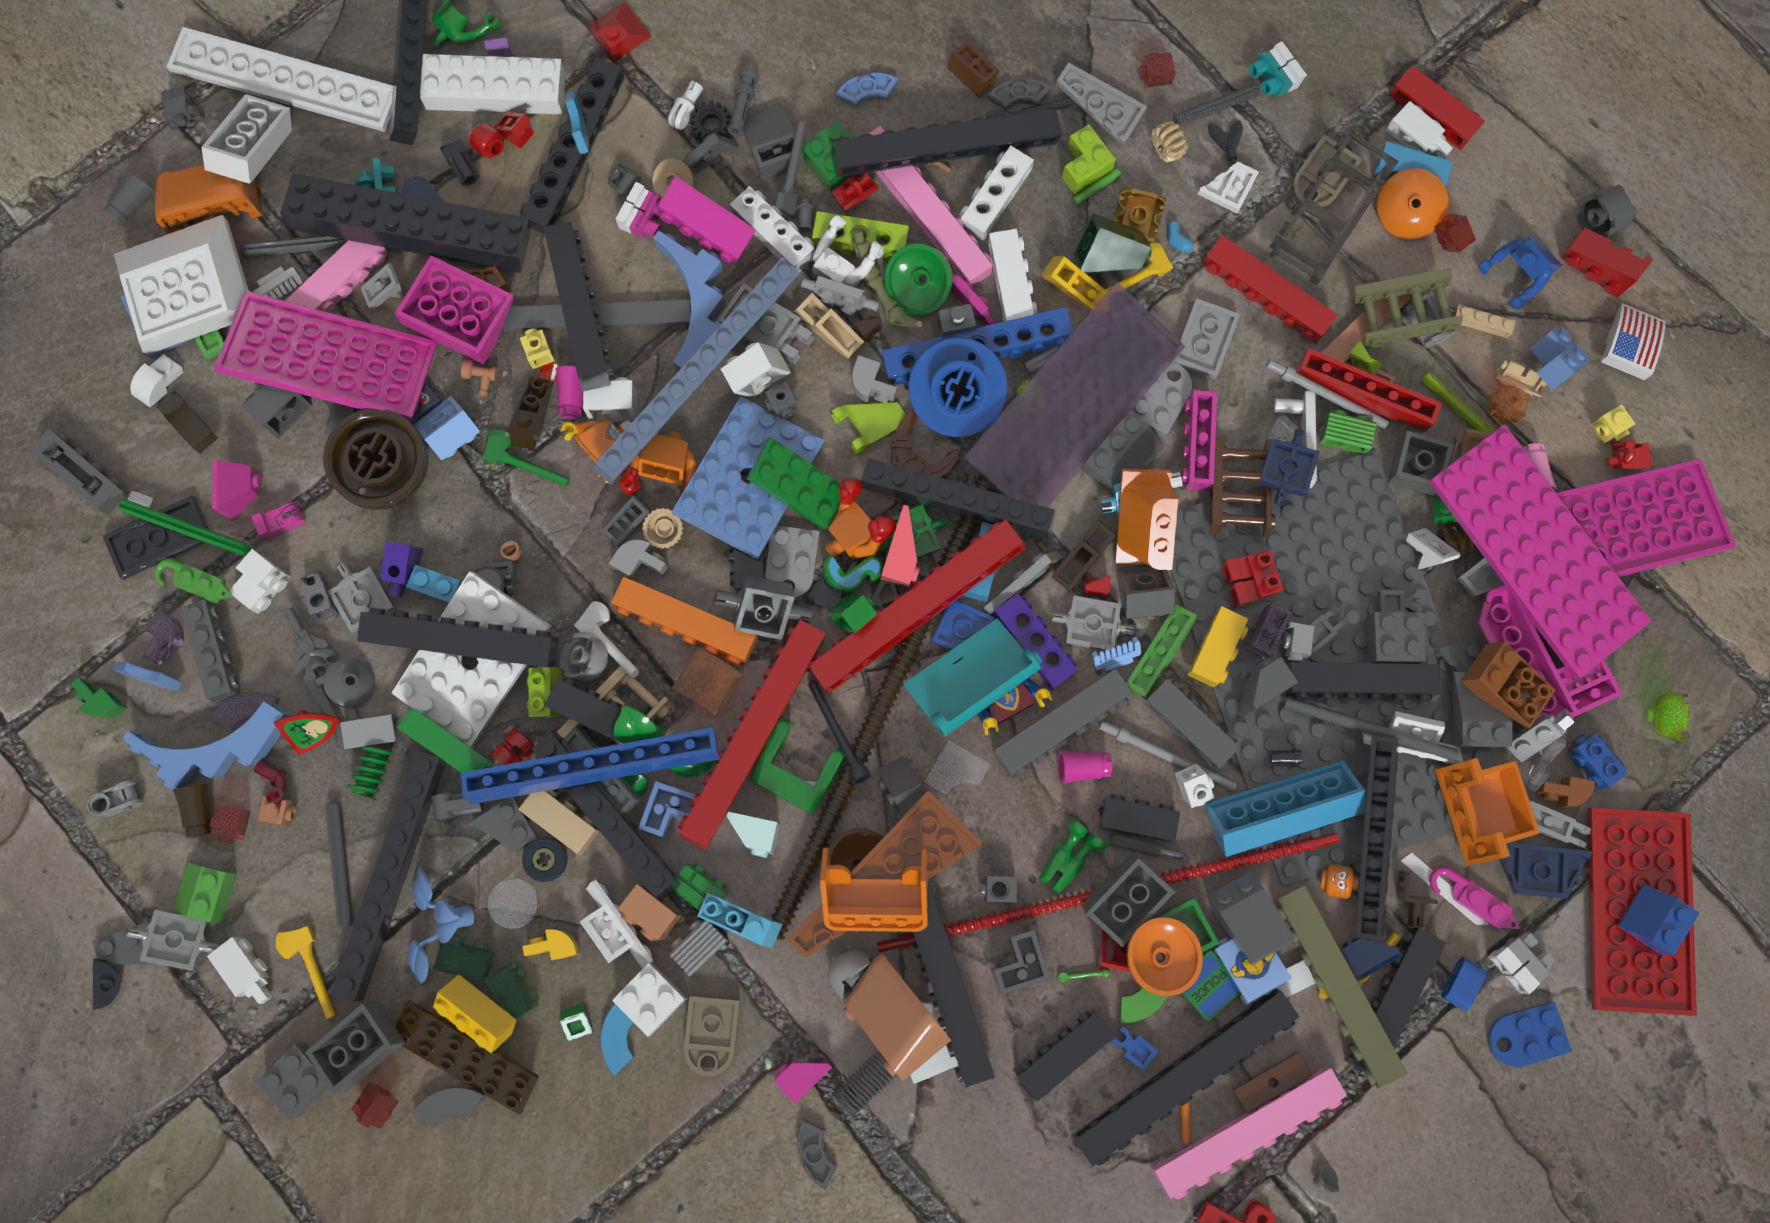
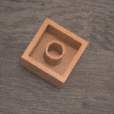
M636 884L618 908L623 912L620 917L630 925L634 924L636 926L638 924L643 929L640 932L651 941L664 940L682 917L681 914L667 903L656 899L644 885Z

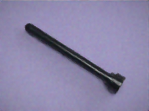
M811 680L808 683V687L850 766L849 776L853 784L857 785L865 782L871 777L867 766L859 763L818 683Z

